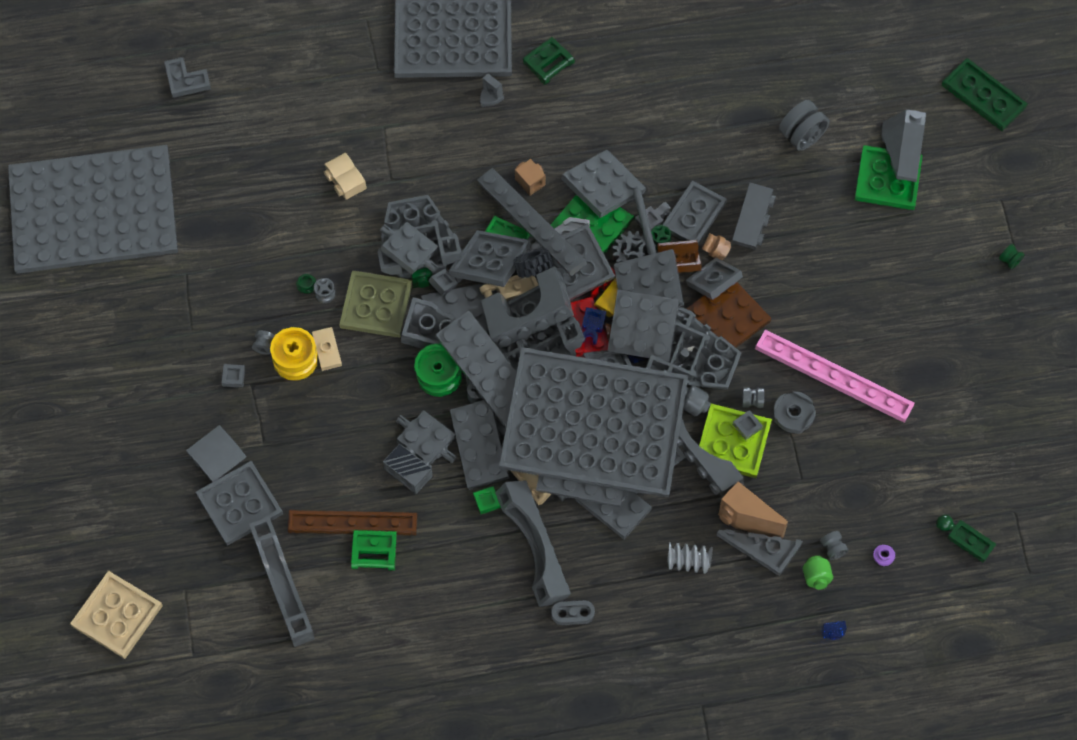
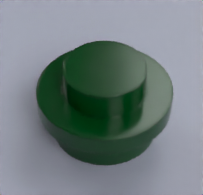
M310 274L301 275L296 282L297 289L304 294L312 293L316 279Z

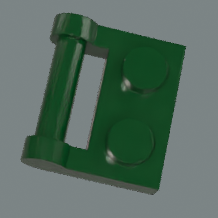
M551 37L525 56L523 63L539 78L542 84L546 85L551 81L552 77L565 67L573 65L575 59ZM560 56L563 58L562 61L546 73L543 71L544 68Z

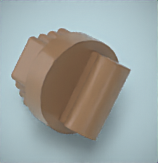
M709 233L702 250L708 252L709 256L723 260L731 249V242L725 240L720 235L716 237Z

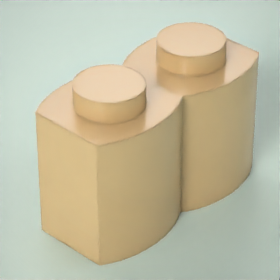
M346 153L325 163L326 170L324 174L329 182H334L335 191L339 196L342 195L347 200L367 189L364 178Z

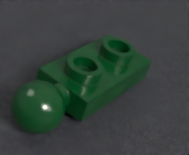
M943 514L937 518L936 525L938 529L951 532L947 539L982 563H984L996 546V543L962 520L955 525L952 517Z

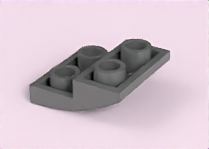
M220 425L186 450L191 459L202 469L211 482L219 479L247 457Z

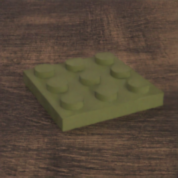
M352 270L339 324L340 328L401 338L413 284L412 280Z

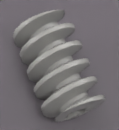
M669 542L668 567L672 570L674 564H676L677 569L680 571L682 566L685 565L688 572L691 566H694L695 572H698L700 567H702L703 573L706 574L711 566L713 547H710L707 553L705 546H702L700 551H698L697 546L693 545L690 551L688 544H685L681 550L679 543H676L675 547L672 548L671 542Z

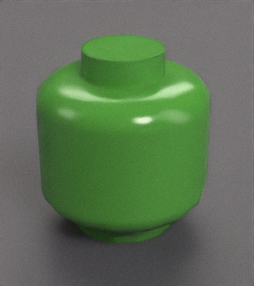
M813 556L804 564L803 573L806 584L809 587L821 590L832 582L833 574L830 562L821 556Z

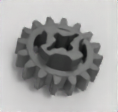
M628 231V236L621 234L620 240L616 239L615 246H613V260L619 263L643 257L645 251H647L644 235L639 236V231H636L635 235H632L630 231Z

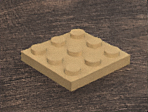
M108 571L70 625L125 659L163 605L158 600Z

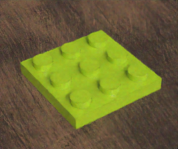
M711 404L699 446L713 456L731 461L741 475L757 478L772 419L754 415L763 427L756 434L745 440L732 424L734 420L746 412Z

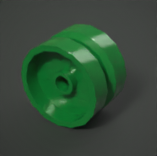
M442 344L426 346L418 353L414 368L419 386L425 393L431 396L443 397L453 393L459 387L462 381V371Z

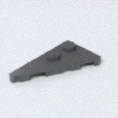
M719 529L717 532L719 538L778 576L782 574L803 543V541L798 539L791 541L777 536L768 537L767 535L755 533H735L734 530Z

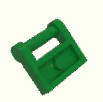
M354 530L351 569L366 567L388 568V570L395 571L397 532ZM359 554H389L388 560L359 559Z

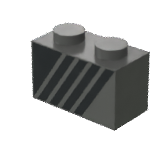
M399 444L383 461L384 470L413 493L417 494L433 477L432 466L425 459L420 460L415 456V452L410 447H404Z

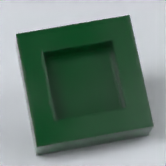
M423 268L411 274L413 288H425L431 285L429 279L433 276L432 271L428 268Z

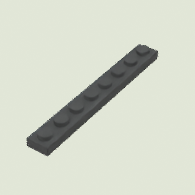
M493 168L477 179L479 185L543 249L547 248L549 250L550 256L570 276H573L587 265L586 260Z

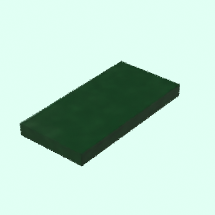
M968 58L949 74L941 84V86L1000 131H1003L1028 105V103Z

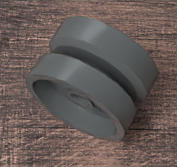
M805 100L787 113L779 125V131L787 139L791 138L790 142L798 151H803L821 138L829 127L830 120L823 112H818L817 106L811 100Z

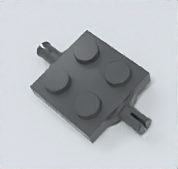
M406 222L396 231L391 230L386 224L381 227L380 232L389 237L382 245L381 251L410 274H413L423 266L433 273L438 270L439 266L430 260L431 256L437 251L438 246L411 224Z
M425 411L411 422L402 415L397 418L396 422L405 428L403 433L397 438L398 444L410 447L415 452V456L420 460L425 459L430 465L441 456L450 463L455 461L457 456L448 450L449 445L456 438L455 433Z

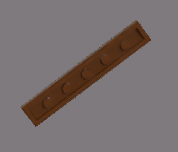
M289 510L288 533L353 534L354 530L396 531L397 535L417 534V513Z

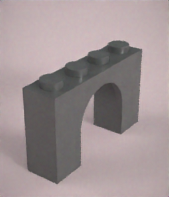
M555 266L536 275L541 291V299L536 309L524 317H512L509 303L500 292L481 300L490 337L499 349L507 347L520 339L527 338L531 334L544 330L574 315L564 278Z

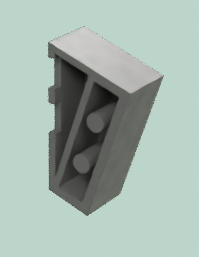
M754 183L749 184L733 236V244L756 250L758 245H762L764 239L762 230L764 226L767 227L770 219L768 212L770 207L773 208L776 196L773 195V189Z

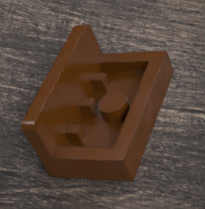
M697 240L657 244V253L671 249L674 250L678 273L701 271Z

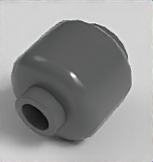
M696 386L686 387L683 410L693 416H698L701 412L705 414L711 404L708 402V393Z

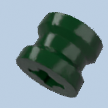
M657 225L652 229L651 233L656 249L657 244L670 242L671 231L668 227Z
M1011 244L1002 252L999 260L1006 262L1012 270L1022 261L1025 254L1018 252L1016 246Z

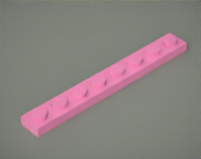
M767 330L764 331L756 345V350L903 423L906 422L914 407V402Z

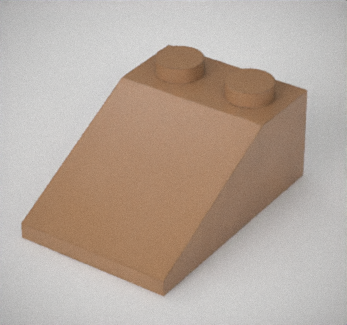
M737 482L721 499L718 515L726 525L756 534L767 535L768 537H782L781 539H783L788 521L740 482Z

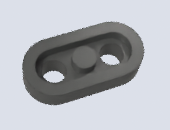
M585 600L558 602L553 606L551 616L558 625L587 624L594 619L595 608L591 602ZM586 611L588 615L581 616L580 612ZM564 612L566 616L561 618L558 614Z

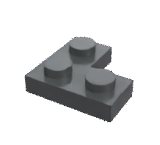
M183 57L164 61L173 98L211 89L206 69L187 73Z

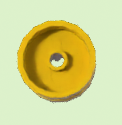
M296 327L286 328L277 333L271 341L270 352L273 364L281 377L288 380H301L314 372L318 364V354L314 338L308 331Z

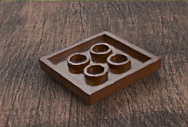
M738 282L713 300L704 295L687 308V310L692 311L696 315L695 318L703 325H709L711 327L710 331L718 337L722 336L735 348L769 324L772 319Z

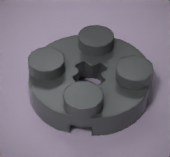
M801 392L781 395L776 400L773 410L774 422L781 429L795 434H801L804 430H807L813 424L816 415L813 401ZM796 408L799 415L792 416L789 410Z

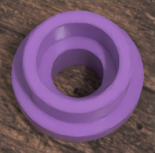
M880 545L874 550L873 558L877 564L888 566L893 563L895 552L888 545ZM881 552H886L888 557L881 556Z

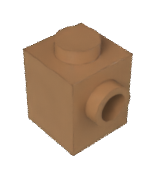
M530 159L516 167L515 180L529 195H532L546 185V175L538 163L535 164Z

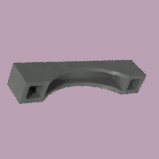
M681 418L677 446H682L689 462L696 464L699 475L703 479L707 478L715 495L719 494L723 498L737 482L743 485L744 477L733 463L713 456L702 449L691 438Z
M527 481L505 482L495 493L502 511L519 526L531 546L535 561V578L532 589L538 605L542 607L563 602L571 595L569 586L566 583Z
M270 517L250 523L249 526L294 647L315 640Z

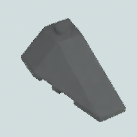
M905 110L883 121L881 138L886 144V152L890 155L891 166L896 179L917 182L926 113Z
M413 297L401 334V343L422 349L432 344H441L435 337V334L456 319L451 314H447L439 309L434 303Z

